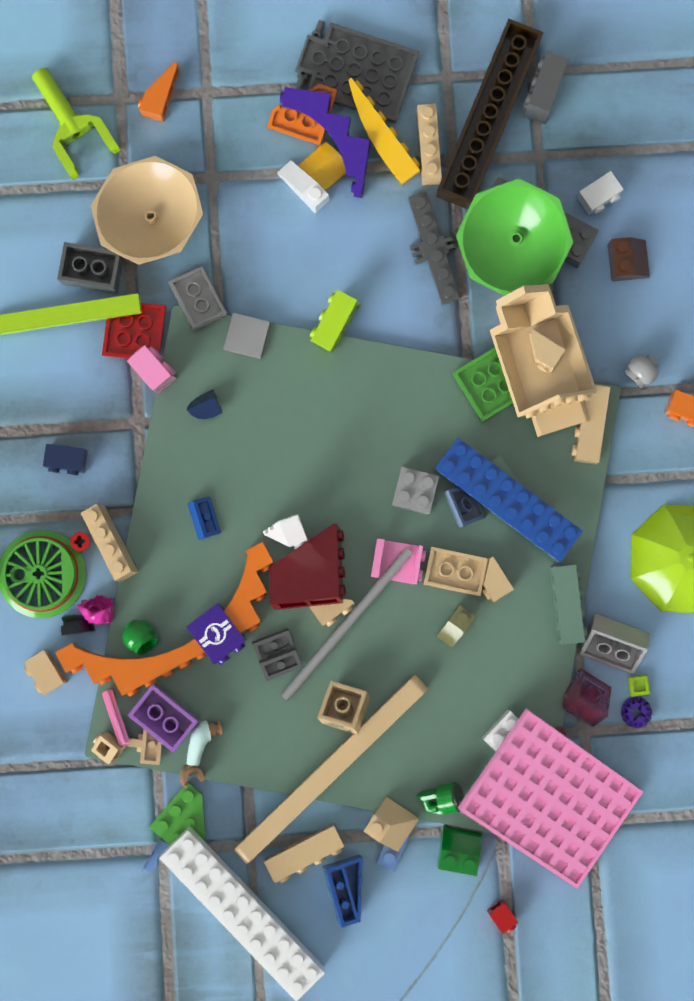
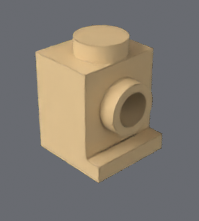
M107 731L104 734L100 733L93 741L95 745L91 751L109 765L119 759L127 745L119 746L117 738Z

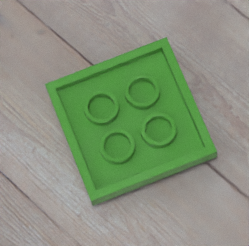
M495 347L452 373L481 422L513 404Z

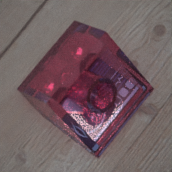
M580 668L564 693L562 708L594 727L608 717L611 687Z

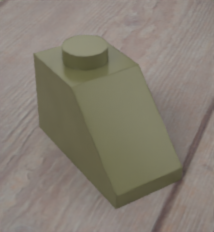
M458 605L436 637L452 648L476 616L461 605Z

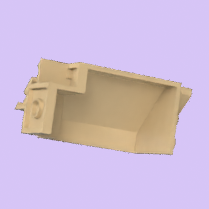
M549 284L522 286L498 299L495 308L501 324L490 329V333L517 416H526L527 419H532L537 437L590 421L584 401L591 399L590 395L597 393L569 306L555 305ZM532 329L565 349L563 356L552 372L540 370L537 367L538 364L534 361L529 339Z

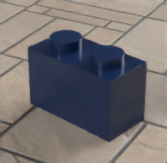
M46 444L43 467L48 468V472L60 473V470H65L69 475L78 476L79 472L85 473L88 451L84 448Z

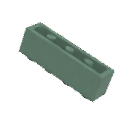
M576 565L550 567L559 644L585 643L587 628L586 626L583 627L582 620L585 619L584 607H581L580 599H583L582 588H579L578 580H581L580 569L576 568Z

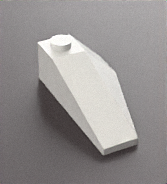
M298 515L278 521L272 527L263 531L265 536L288 547L294 546V549L308 541Z

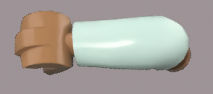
M207 720L202 721L192 731L187 754V765H184L180 771V781L185 788L189 784L187 778L191 773H197L200 782L205 781L198 765H200L206 744L211 741V737L216 736L217 733L219 735L223 734L220 721H216V724H213V722L207 723Z

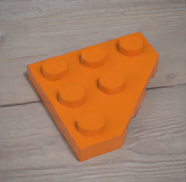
M322 84L314 86L309 91L332 95L329 112L331 114L338 90ZM282 105L272 109L267 125L269 129L320 146L326 131L314 119L303 113L283 108Z

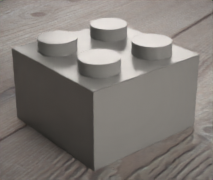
M401 467L391 506L429 515L439 476Z

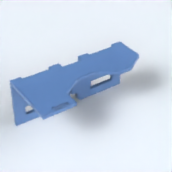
M158 839L142 870L145 869L149 872L155 870L159 855L169 844Z

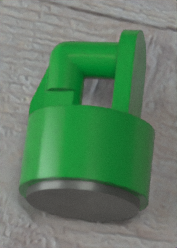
M453 782L438 785L435 789L421 791L417 794V798L422 801L427 813L445 815L461 812L458 806L463 801L464 795L460 785ZM436 798L437 803L432 804L431 799Z

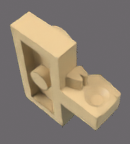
M143 729V734H138V738L129 737L130 743L127 746L137 747V752H141V764L160 765L161 742L145 729Z

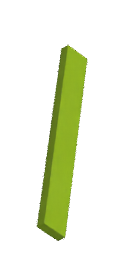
M136 293L0 315V335L141 314L140 294Z

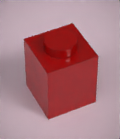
M503 899L487 910L502 934L505 932L509 933L516 928L518 921Z

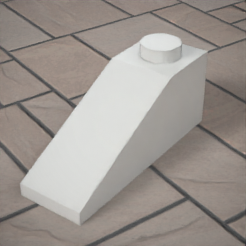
M290 160L277 172L315 214L329 202V194L293 161Z

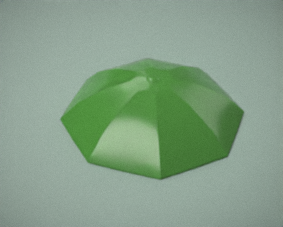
M519 178L477 193L456 234L469 277L504 296L522 286L553 284L573 244L560 198Z

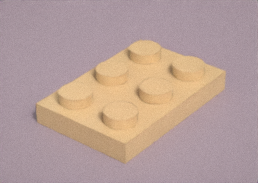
M431 547L423 585L481 596L488 558Z

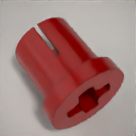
M77 532L72 535L70 545L76 551H85L90 547L91 540L87 534ZM81 538L85 540L82 546L77 544L78 541H81Z

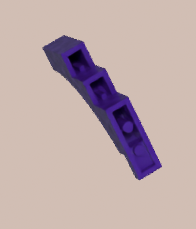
M285 87L284 92L281 91L280 94L282 107L307 115L318 122L329 133L341 153L346 176L356 178V181H352L351 192L354 193L353 197L363 198L371 140L349 137L351 117L329 114L331 94Z

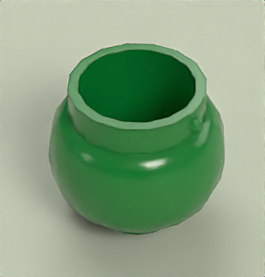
M132 620L124 627L123 643L129 650L134 651L136 655L146 654L158 642L153 626L145 620Z

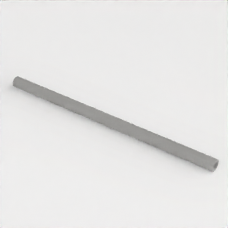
M407 547L403 550L281 694L285 700L288 701L409 560L414 554Z

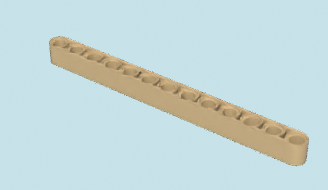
M414 674L361 725L358 734L353 733L233 849L234 852L246 864L252 861L429 688Z

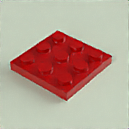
M141 303V314L106 319L102 356L129 359L144 345L148 348L153 347L161 354L166 305Z

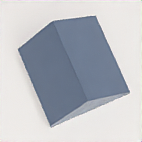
M459 487L445 491V498L458 529L486 518L481 504Z

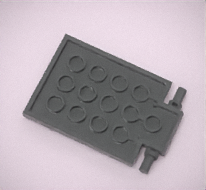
M318 20L315 31L312 32V35H307L295 70V72H298V81L295 88L303 89L305 82L311 76L312 78L307 90L312 89L318 84L337 89L338 93L334 104L357 111L348 80L350 78L354 82L358 80L364 88L362 93L365 97L369 95L374 101L375 105L373 107L376 112L381 111L387 119L386 121L396 123L419 56V51L334 23H330L324 40L322 39V31L325 22Z

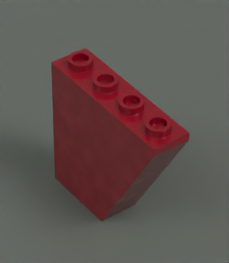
M332 524L270 566V605L275 610L343 603V596H346V588L343 585L345 568L342 566L345 552L341 544L344 541V532L337 524Z

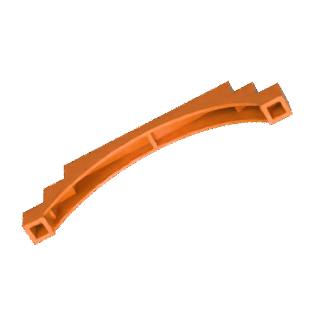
M264 542L246 550L248 556L242 579L231 602L224 610L240 634L247 629L249 633L259 628L258 624L262 622L251 601L254 600L257 603L266 598L264 594L268 593L258 574V571L264 573L270 570L271 564L274 563ZM195 639L168 653L145 658L123 659L107 657L78 647L76 642L55 652L66 673L72 671L74 674L82 670V665H84L93 684L100 683V685L111 681L110 676H112L121 695L127 694L129 697L138 693L139 687L145 685L147 688L155 684V679L161 675L163 679L173 674L172 670L179 666L180 669H183L190 665L189 660L195 657L199 660L207 656Z

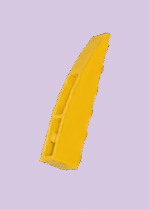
M350 78L348 81L353 100L369 139L401 186L405 185L420 173L419 167L421 165L415 157L411 159L408 155L409 149L403 141L399 143L396 139L398 134L392 126L388 128L385 124L387 119L382 112H376L373 107L375 103L369 95L365 97L362 93L364 88L358 80L354 82Z

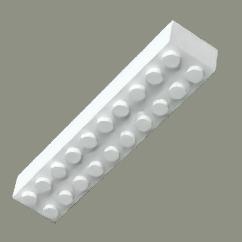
M191 826L161 853L159 859L295 1001L303 996L325 974L323 964Z

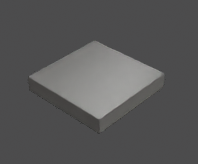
M233 313L224 350L261 359L270 322Z

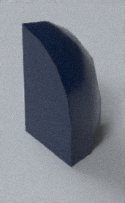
M214 390L198 396L187 407L190 415L197 419H209L223 413L221 406H219L216 400L217 396Z

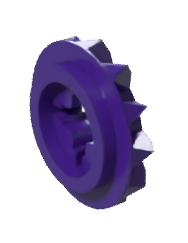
M631 697L623 703L621 717L628 726L640 728L646 726L651 720L652 709L650 703L645 699ZM639 707V708H640L639 711H640L644 716H637V717L634 719V713H632V711H630V709H632V710L635 709V710H636V709Z

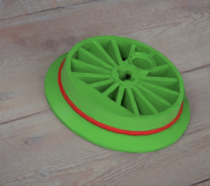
M48 530L28 532L15 539L6 548L1 557V593L10 606L21 614L34 618H49L59 615L68 610L78 600L83 591L86 580V566L80 551H76L71 547L70 539L62 534ZM41 541L49 542L44 553L43 559L41 551ZM33 542H36V559L29 545ZM54 544L60 549L47 562ZM25 547L31 562L19 552L21 548ZM17 555L27 566L12 562L13 557ZM61 555V562L51 566L53 562ZM10 565L14 566V568L11 570V573H9ZM59 567H61V570H62V571H52V570H54V569H56V568H59ZM19 570L25 572V577L22 580H19L17 577ZM44 572L42 576H33V573ZM52 575H62V580ZM9 577L15 582L14 584L10 585ZM51 580L61 583L62 591ZM27 583L26 586L17 595H15L12 589ZM48 585L56 593H58L61 596V598H59L57 601H54V598L49 590ZM32 586L26 603L20 600V598ZM36 589L38 593V607L31 605ZM43 589L50 602L46 606H43Z

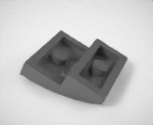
M288 628L252 642L266 681L303 667Z

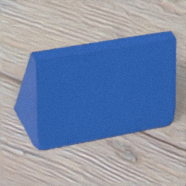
M210 497L188 503L199 540L221 533Z

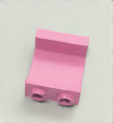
M377 538L371 577L380 578L407 547L414 554L391 580L416 585L417 581L422 579L423 570L420 569V563L425 561L426 551L423 550L421 545L416 546Z

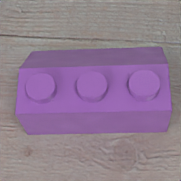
M156 683L151 685L127 715L173 753L200 721L197 716Z

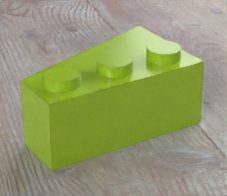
M339 290L330 295L328 300L330 304L327 310L324 309L322 311L318 327L315 326L310 334V337H312L311 342L332 353L345 334L344 331L348 323L351 324L356 308L359 309L362 305L358 300Z

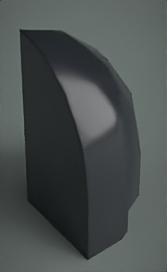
M74 614L62 617L61 635L96 631L94 624H88L83 615Z

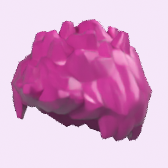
M96 595L94 599L81 600V604L77 605L79 612L82 613L88 624H111V620H114V601L112 598L108 599L103 595Z

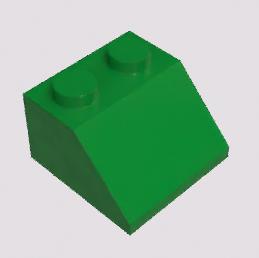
M443 826L437 860L438 869L477 876L482 833Z

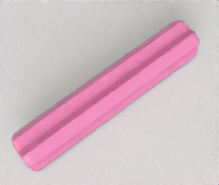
M112 689L106 690L102 693L118 744L119 746L127 745L130 743L114 692Z

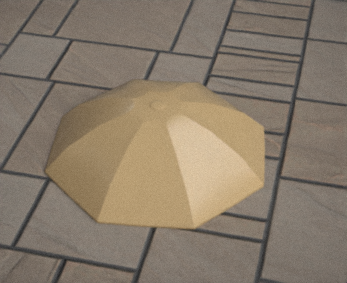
M157 156L113 168L91 204L101 246L138 265L181 252L204 215L193 174Z

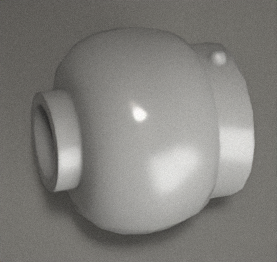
M638 354L629 361L628 368L624 373L641 389L644 385H650L657 379L659 375L657 367L659 364L649 354L647 356Z

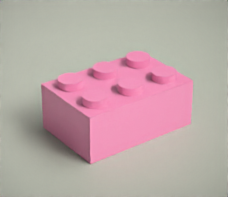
M144 345L127 360L151 390L159 394L177 379L174 376L175 370L165 361H161L163 359L162 355L153 347L148 348Z

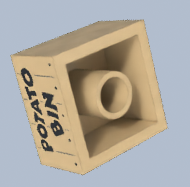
M330 681L317 718L322 724L358 734L371 697L367 691Z

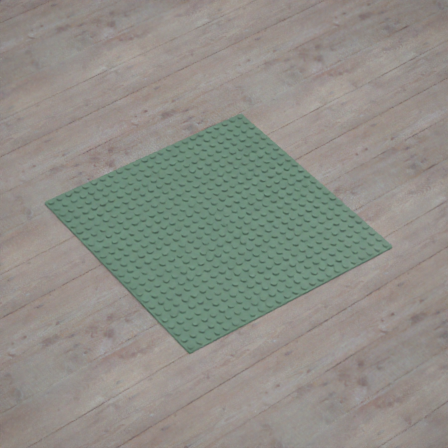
M173 306L162 362L165 361L175 370L174 376L177 379L160 394L157 392L155 394L126 542V548L139 573L123 582H118L113 612L114 620H111L112 623L109 628L104 656L123 659L152 657L168 653L195 639L187 629V626L217 603H220L224 610L226 609L242 579L248 556L246 550L264 542L274 561L273 564L295 550L294 546L288 547L265 536L263 532L278 521L298 515L301 519L308 541L332 524H337L343 530L344 541L341 544L342 548H344L345 559L342 560V566L345 568L343 585L346 588V596H343V599L353 600V609L380 579L371 577L377 538L416 546L421 545L423 550L426 551L425 561L420 563V569L423 570L421 581H417L415 585L391 580L288 701L281 696L282 692L351 611L346 615L340 613L336 616L337 621L328 627L327 624L322 626L310 607L275 610L270 605V570L264 573L258 571L268 593L264 594L266 598L257 603L254 600L251 601L262 622L258 624L259 628L249 633L247 629L241 633L243 638L245 637L247 640L244 642L245 647L237 653L232 651L228 654L230 658L221 665L219 662L213 664L208 656L199 660L195 657L189 660L190 665L183 669H180L178 666L172 670L173 674L163 679L161 675L155 680L157 685L200 719L198 724L207 720V723L213 722V724H216V721L221 723L223 734L219 735L217 733L216 736L211 737V741L206 744L200 765H198L204 775V779L290 795L353 734L322 724L317 718L330 681L368 692L371 699L362 722L363 724L401 686L416 674L429 689L315 800L377 811L384 799L389 797L420 820L493 833L463 812L445 815L427 813L422 801L418 800L417 794L424 790L435 789L438 785L456 782L460 785L465 798L496 753L481 737L507 709L518 719L527 709L554 729L563 726L568 699L566 691L571 682L577 643L559 644L550 567L576 565V568L580 569L581 580H578L579 588H582L583 599H580L581 607H584L621 388L616 385L594 382L595 385L610 387L600 461L597 465L573 461L574 456H571L572 446L576 445L577 437H574L575 427L579 426V424L537 437L532 419H527L526 416L518 417L514 404L481 422L452 375L454 371L468 364L473 359L347 336L342 337L332 353L310 341L312 330L270 323L262 357L257 359L224 350L232 318L231 315H227L193 331L181 307ZM214 390L217 396L216 400L219 406H221L223 413L209 419H197L190 415L187 411L188 405L198 396ZM457 438H460L490 462L500 455L522 486L583 531L560 563L482 504L481 506L486 518L458 529L444 495L445 491L458 486L435 470V467ZM401 467L439 476L429 515L391 506ZM210 497L221 533L199 540L188 503ZM436 547L488 559L494 557L514 590L492 602L491 599L487 600L482 592L481 596H475L423 585L430 548ZM461 605L476 617L451 648L436 636L456 607ZM132 620H145L155 630V637L158 642L146 654L136 655L134 651L129 650L123 643L124 627ZM288 628L303 667L266 681L252 642ZM110 676L111 681L103 685L98 684L85 751L87 757L102 760L91 751L95 745L93 741L100 733L104 734L108 731L116 738L102 693L106 690H113L128 737L138 738V734H143V728L127 715L151 686L146 688L143 685L138 688V693L129 697L127 694L121 695L112 676ZM192 731L174 753L162 744L160 765L141 764V752H137V747L128 746L125 747L119 759L115 762L180 774L184 765H187V754ZM195 772L188 775L191 777L198 778V775ZM436 798L431 799L432 804L437 803Z

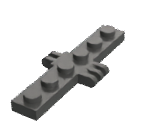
M427 192L408 197L421 239L420 243L410 246L411 250H419L412 253L413 257L421 256V258L414 260L415 264H420L428 261L441 305L458 301L460 296L447 255L451 254L450 250L457 248L456 244L448 245V243L455 241L454 236L446 238V235L440 236Z

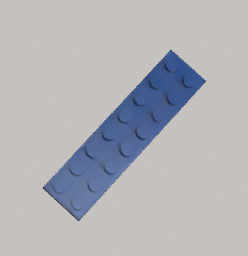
M460 438L456 439L435 467L436 471L559 563L583 532Z

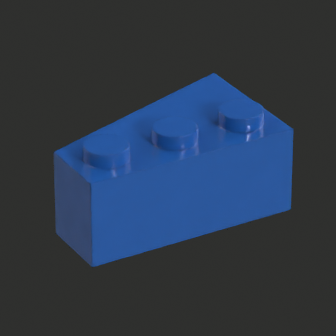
M361 855L322 866L337 922L341 928L361 921L363 857Z

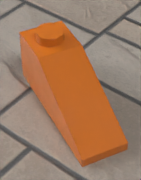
M173 62L145 91L144 96L140 98L138 108L142 116L164 122L180 72L177 62Z

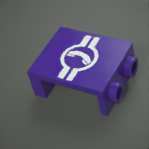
M217 603L189 624L187 629L212 663L216 664L219 662L221 665L230 658L228 654L232 651L237 653L245 647L244 642L247 640L245 637L243 638L225 614L220 603Z

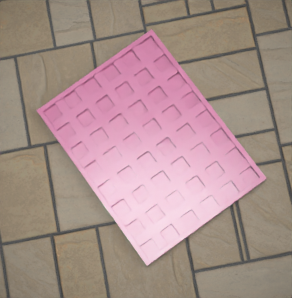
M525 709L460 803L458 809L578 889L643 794V791Z

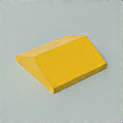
M324 142L298 165L325 191L346 174L341 155L327 142Z

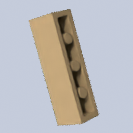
M436 104L417 105L416 117L422 186L440 185L442 174Z
M595 385L597 393L590 395L591 399L584 401L590 421L575 427L574 437H577L576 445L572 446L571 456H574L573 461L597 465L600 461L610 387Z
M95 504L81 512L114 580L123 582L139 573L106 507Z
M332 823L265 858L264 863L274 883L278 881L283 883L291 878V874L295 872L297 874L303 873L308 869L307 866L313 863L318 865L325 861L324 857L330 854L335 856L341 853L345 843L335 823Z

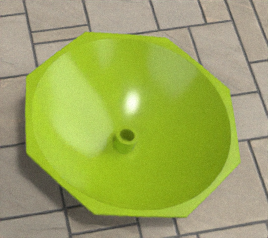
M664 504L631 535L630 579L661 612L694 613V505Z

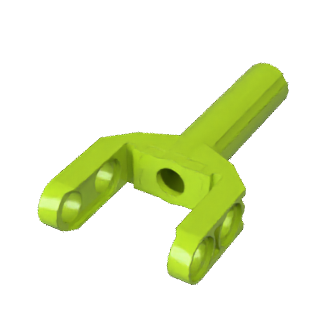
M40 68L33 73V81L60 123L52 148L72 180L79 177L78 169L63 145H69L90 132L94 126L114 155L121 151L100 117L75 113L48 68Z

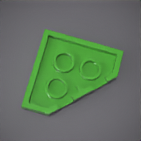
M190 782L186 788L183 787L150 825V828L169 845L189 826L206 842L203 794Z

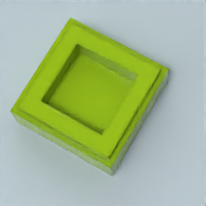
M648 675L627 677L631 697L650 694Z

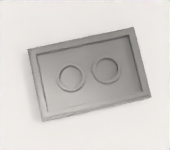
M203 266L168 281L193 331L227 316V312Z

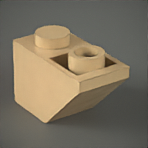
M343 599V603L310 606V609L322 626L327 624L329 627L337 621L336 616L340 613L346 615L353 610L352 605L354 602L353 600Z

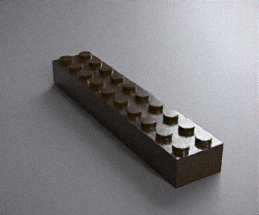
M508 18L440 182L436 197L469 209L475 195L480 190L544 32Z

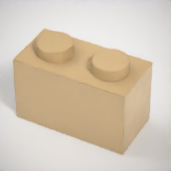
M48 649L39 652L24 662L26 673L29 677H33L36 682L34 684L36 690L42 693L43 696L67 683Z

